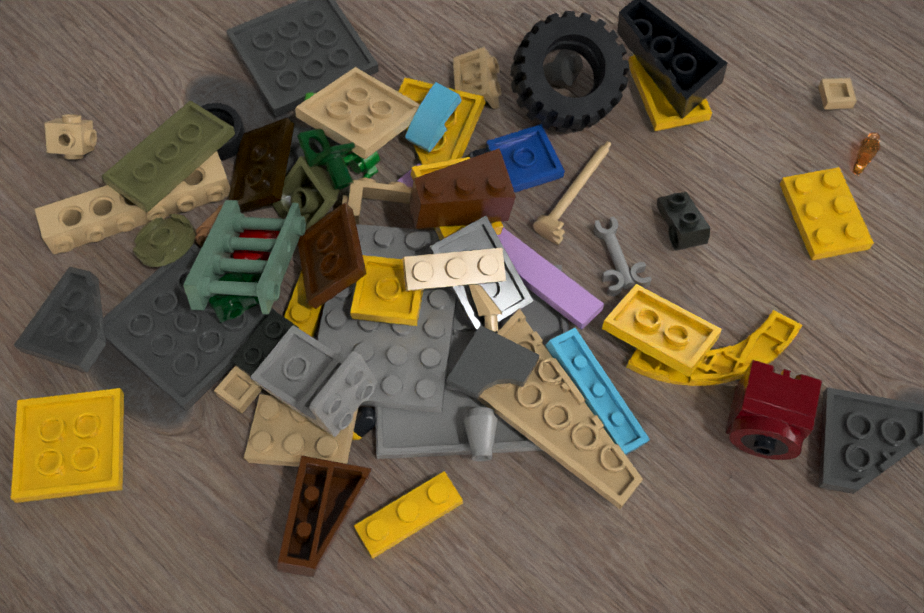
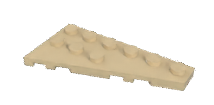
M519 308L497 334L539 354V361L524 387L511 383L497 384L486 389L477 400L486 407L493 409L495 414L621 510L641 484L643 478L619 445L612 441L603 428L604 424L597 415L594 416L585 403L586 400L557 359L553 358L545 348L543 340L536 331L532 330L526 321V316Z

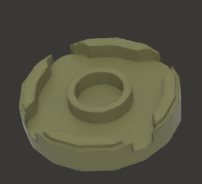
M169 214L171 218L163 220L162 217L153 219L139 231L134 240L136 247H133V252L143 265L149 267L165 266L178 260L190 249L196 236L195 228L184 215Z

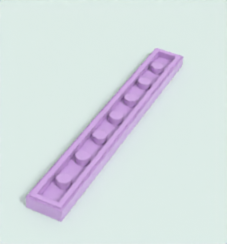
M411 170L398 179L397 182L404 183L407 187H412ZM503 227L501 234L497 236L524 285L582 330L603 310L604 303Z

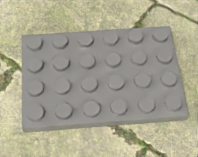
M356 224L362 254L366 256L402 259L407 256L429 255L431 253L428 247L440 241L436 231ZM353 283L334 298L325 302L317 341L344 358H347L353 351L357 352L363 357L378 381L372 396L367 401L362 402L361 405L442 413L457 302L450 287L423 290L417 326L352 319L350 311L356 283Z

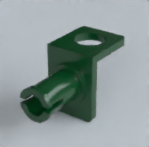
M323 129L300 132L297 135L308 165L310 167L326 165L335 190L344 189L354 183L343 159L345 154L355 148L354 142L330 147ZM310 138L317 139L322 146L321 153H316L310 148Z

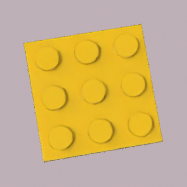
M121 388L17 400L11 500L19 503L123 490L124 392Z

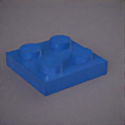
M542 124L486 141L488 152L500 148L514 192L564 177L565 170Z

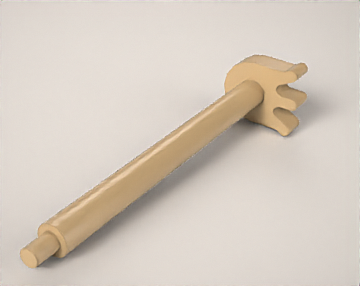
M606 141L604 145L598 148L548 216L540 215L536 219L533 227L541 237L556 245L561 243L565 231L561 229L564 223L558 221V219L608 154L609 147L611 146L609 141Z

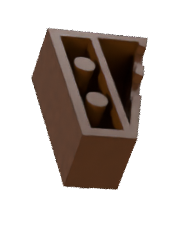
M500 148L414 178L409 206L415 228L468 225L484 216H487L490 223L508 221L516 195Z
M301 455L277 571L314 577L365 487L372 470L371 468Z

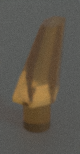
M872 132L861 141L853 169L854 174H861L880 150V135L878 133Z

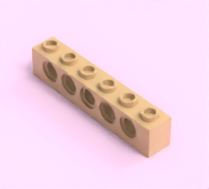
M216 151L148 212L106 185L36 208L35 213L42 239L53 255L61 252H69L78 246L90 242L101 241L105 237L120 232L131 231L135 227L147 224L159 217L164 219L169 214L188 212L195 207L221 201L230 195L231 188Z

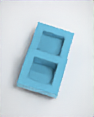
M435 82L415 113L406 133V140L430 153L447 131L444 124L461 103L460 95Z

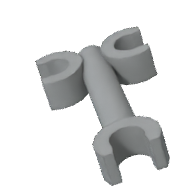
M614 216L610 217L609 229H604L599 220L595 221L594 234L605 241L616 269L606 270L602 275L603 282L612 280L617 284L608 287V296H616L622 291V288L629 289L636 284L643 288L650 286L651 276L645 278L637 276V273L644 272L646 267L644 262L634 264L631 270H629L615 235L618 228L617 219Z

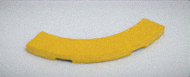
M773 310L767 320L755 332L749 335L747 339L733 346L709 350L690 377L639 349L635 350L626 368L643 376L677 385L707 386L728 383L741 379L752 360L766 364L773 362L792 343L803 325Z

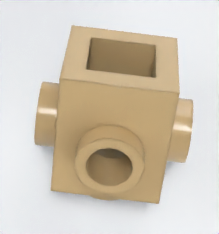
M66 114L62 115V119L57 118L45 122L47 153L64 154L66 159H82L84 154L94 150L97 143V133L93 129L92 120H81V115Z

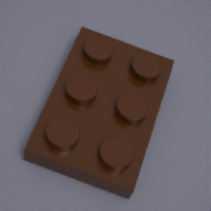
M345 202L305 230L303 236H300L298 247L306 300L313 308L317 309L367 274L354 212Z

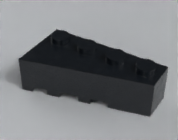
M632 0L619 12L618 35L682 119L723 83L728 62L649 1Z

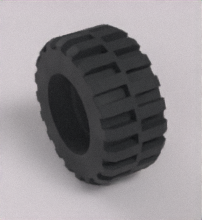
M565 11L561 17L557 13L549 15L545 21L540 20L533 25L531 31L527 32L514 55L510 76L513 77L511 83L512 92L517 93L519 96L516 102L520 108L524 106L529 112L526 116L533 121L536 117L542 121L543 128L547 130L550 126L556 127V132L565 133L568 129H571L572 132L582 131L585 127H592L613 110L623 97L622 91L627 88L629 79L625 74L629 71V61L622 58L627 53L624 44H617L616 39L619 36L614 30L608 32L604 28L607 24L600 18L597 22L590 20L591 14L582 12L579 17H576L574 11ZM567 49L577 52L587 60L594 76L593 88L587 95L579 98L561 95L549 85L544 75L543 62L550 52Z

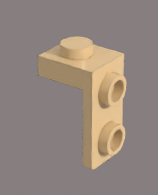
M359 178L358 180H353L354 183L350 185L349 196L343 195L342 204L345 202L353 209L356 224H359L362 198L409 204L412 187H407L401 182L383 184L376 183L375 180L370 178Z

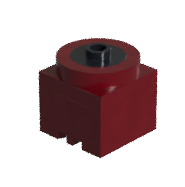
M752 360L736 385L725 434L730 435L729 439L733 445L749 454L773 460L794 459L801 454L803 441L813 431L822 380L803 374L791 378L790 370L783 369L781 374L774 373L775 368L773 365Z

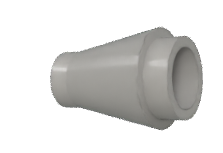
M477 407L469 409L467 417L464 419L471 449V458L474 461H489L493 458L492 450L498 418L494 416V410L491 408Z

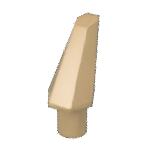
M469 285L478 316H484L485 328L498 332L497 315H502V311L481 285Z

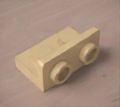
M485 47L454 57L455 89L484 96L485 102L487 101L493 109L499 108L501 87L497 81V73L500 72L496 57H491Z

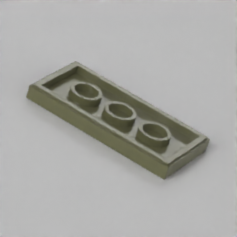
M190 100L101 177L105 184L148 212L235 135L234 128Z

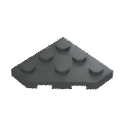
M69 267L13 346L23 353L87 373L106 345L99 279L90 271Z
M827 387L823 392L818 487L854 494L923 444L924 405Z

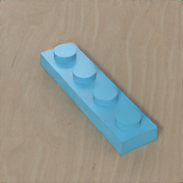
M573 328L548 341L545 346L551 356L560 363L585 398V403L594 416H598L604 424L603 428L615 444L619 445L624 454L627 455L646 444L650 440L577 329Z

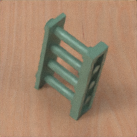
M225 200L183 284L191 310H205L210 297H213L214 294L258 296L262 314H269L274 301L279 299L280 285L299 238L305 234L306 220L304 216H301L299 204L292 203L286 219L245 217L244 214H241L238 201ZM244 230L280 231L277 239L239 237L240 233L244 232ZM235 250L271 252L268 261L229 259L230 254L234 253ZM225 272L262 274L258 283L218 281Z

